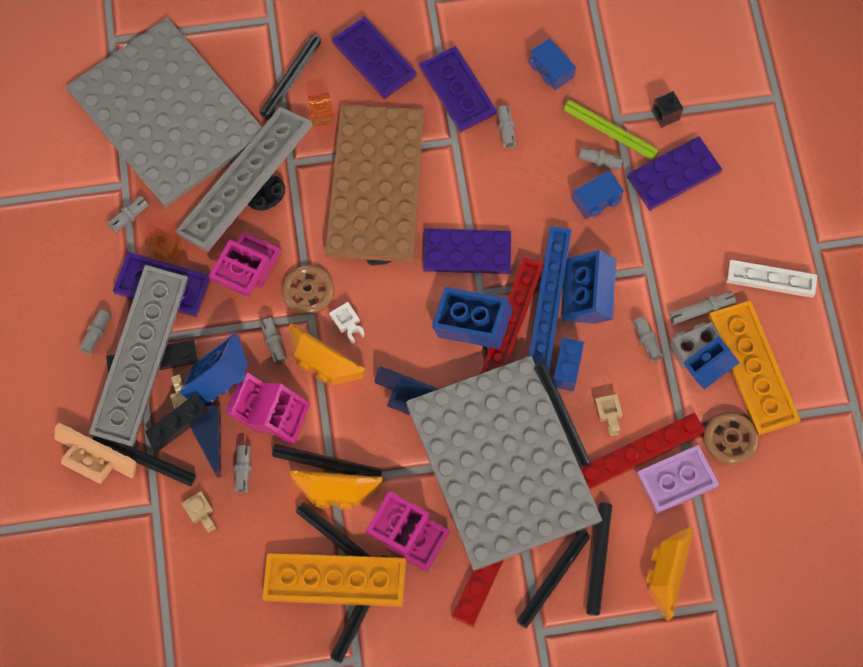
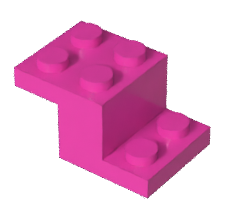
M242 232L237 242L229 239L213 267L209 279L249 297L255 286L263 287L282 251L276 246Z
M244 372L246 374L245 378L236 385L225 413L255 432L274 434L287 443L295 444L310 403L280 383H265L248 372Z
M389 491L368 526L366 533L385 543L387 551L400 558H405L407 562L428 572L450 530L431 521L429 512Z

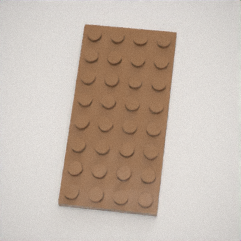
M341 104L326 257L413 262L424 109Z

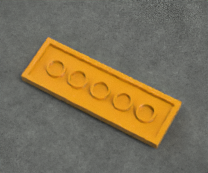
M751 300L709 313V319L713 322L721 339L740 362L730 371L758 436L798 424L801 421Z
M267 553L262 599L272 602L403 607L406 559Z

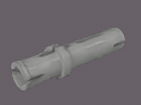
M732 291L716 297L710 296L705 301L669 312L670 320L673 319L671 322L675 326L681 322L736 304L735 297H731L734 294Z

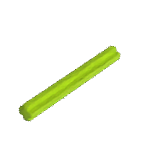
M572 100L566 103L564 111L651 160L657 155L658 149Z

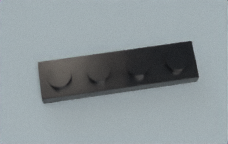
M191 340L167 345L159 370L192 365L197 362L195 341ZM115 354L106 356L108 374Z

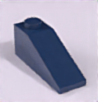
M206 406L209 414L190 428L216 477H221V411L219 406Z

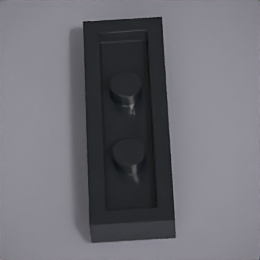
M195 393L145 431L153 450L160 451L209 414L201 395Z

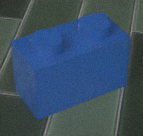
M551 38L530 51L529 64L534 71H538L542 75L543 81L554 90L574 78L576 66Z
M609 170L575 189L572 201L585 219L591 216L597 217L603 212V209L618 205L621 202L624 190Z
M718 336L683 364L705 390L740 362L720 336Z
M562 337L553 379L557 388L574 392L584 347L583 341Z

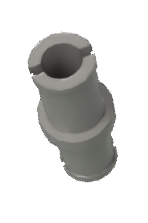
M500 106L497 109L500 122L498 129L502 134L503 147L511 149L517 145L514 135L515 123L512 122L510 107Z
M582 146L578 160L595 163L598 167L602 165L620 170L623 157L606 154L603 150L599 152Z
M139 196L127 208L123 207L121 212L111 221H108V227L110 229L113 228L112 231L117 233L127 223H132L138 214L148 208V203L142 201L144 198Z
M99 310L92 325L86 329L87 334L79 346L82 352L89 355L93 353V349L99 338L103 337V331L112 317L108 312Z
M645 317L637 318L632 324L640 337V344L645 347L651 362L661 359L664 354L658 346L656 334L652 333Z
M273 318L263 319L259 323L265 336V345L269 347L274 364L281 363L283 360H287L281 344V335L277 333Z
M240 445L236 448L237 458L233 471L236 473L234 492L237 493L239 490L240 493L249 492V474L252 472V467L250 466L251 447L247 446V449H245L246 445Z

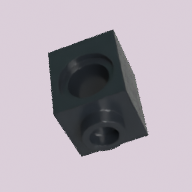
M674 91L656 98L652 107V113L661 128L680 120L683 106Z

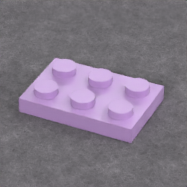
M699 445L637 472V476L656 514L662 513L719 486Z

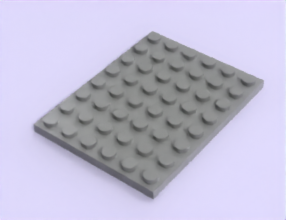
M168 18L66 86L72 97L164 208L237 158L262 129L261 125Z
M532 356L406 401V406L473 571L602 522L600 513L549 395L534 370L536 365Z

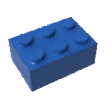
M445 287L432 328L439 338L500 349L513 309L507 298Z

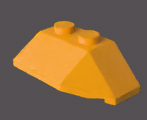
M292 323L289 325L296 365L305 372L309 370L315 374V377L324 384L328 382L331 385L365 378L366 371L364 367L327 346Z
M295 470L290 472L292 481L312 504H316V507L323 509L329 508V506H339L341 510H352V507L358 508L383 486L382 477Z
M691 526L665 539L658 548L654 547L651 561H655L653 570H648L646 583H649L648 592L664 619L669 621L674 614L694 527Z

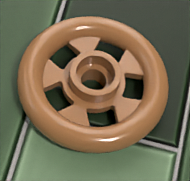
M313 265L295 268L286 276L282 285V296L285 303L290 309L300 314H314L322 311L331 302L334 294V285L329 274L320 267ZM306 274L315 275V280L305 279ZM295 279L301 281L297 288L291 286ZM324 283L325 291L319 292L318 284ZM310 286L311 290L304 291V288ZM296 294L303 299L299 304L293 299ZM315 297H317L319 302L314 305H310L308 300H312Z
M725 412L710 420L705 429L704 440L707 450L715 459L725 464L734 465L743 463L754 455L758 446V433L754 424L747 417L734 412ZM730 421L739 423V429L729 427ZM718 425L724 429L720 436L714 433ZM748 433L749 442H742V434ZM727 436H732L735 441L729 442ZM721 442L722 446L726 449L721 452L715 444ZM740 447L742 453L733 455L732 450Z

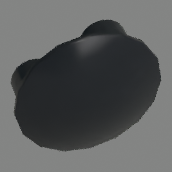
M272 174L251 199L248 206L258 211L269 210L276 206L285 194L283 180Z

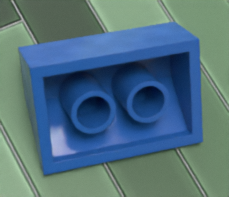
M601 250L567 259L562 320L594 324L613 320L616 258Z
M232 334L195 362L179 393L186 399H189L195 393L202 396L205 405H210L219 394L224 395L234 383L238 385L245 378L246 374L244 372L248 365L238 335Z

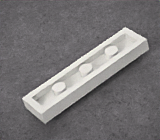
M730 260L727 283L813 298L816 292L817 275Z

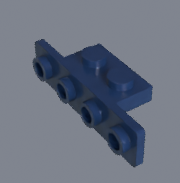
M379 366L374 381L378 385L393 390L387 406L408 415L410 413L406 406V401L438 390V388Z

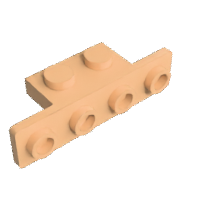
M61 423L55 426V440L70 447L68 452L62 457V465L100 484L112 469L130 478L134 477L136 461L132 460L129 456H124L109 446H104L94 441L91 437L84 436L73 430L71 427Z

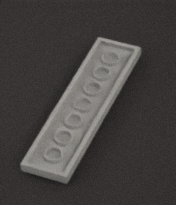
M280 107L175 231L176 235L208 252L313 126L311 121Z
M148 265L144 266L89 431L90 435L134 447L188 282L187 276Z

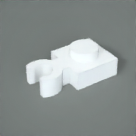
M348 302L329 313L341 333L346 330L348 331V339L351 343H355V339L352 336L355 332H358L362 338L365 337L363 328L356 325L360 322V319Z

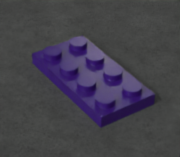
M365 16L332 38V43L383 99H386L416 77V71Z
M456 46L419 63V68L459 132L496 115L497 110Z
M700 136L630 172L627 175V179L649 211L721 173L722 168Z
M425 228L424 272L510 274L511 231Z
M131 252L127 253L113 289L114 294L134 299L145 265L187 276L188 282L178 312L197 318L211 281L208 274Z

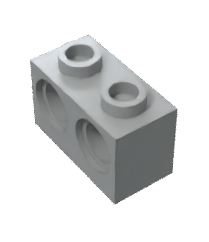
M713 322L706 325L705 323H700L693 327V330L685 333V331H682L673 336L670 348L681 369L685 368L683 363L709 344L702 341L701 336L708 337L710 341L720 336ZM681 345H688L691 351L683 350Z

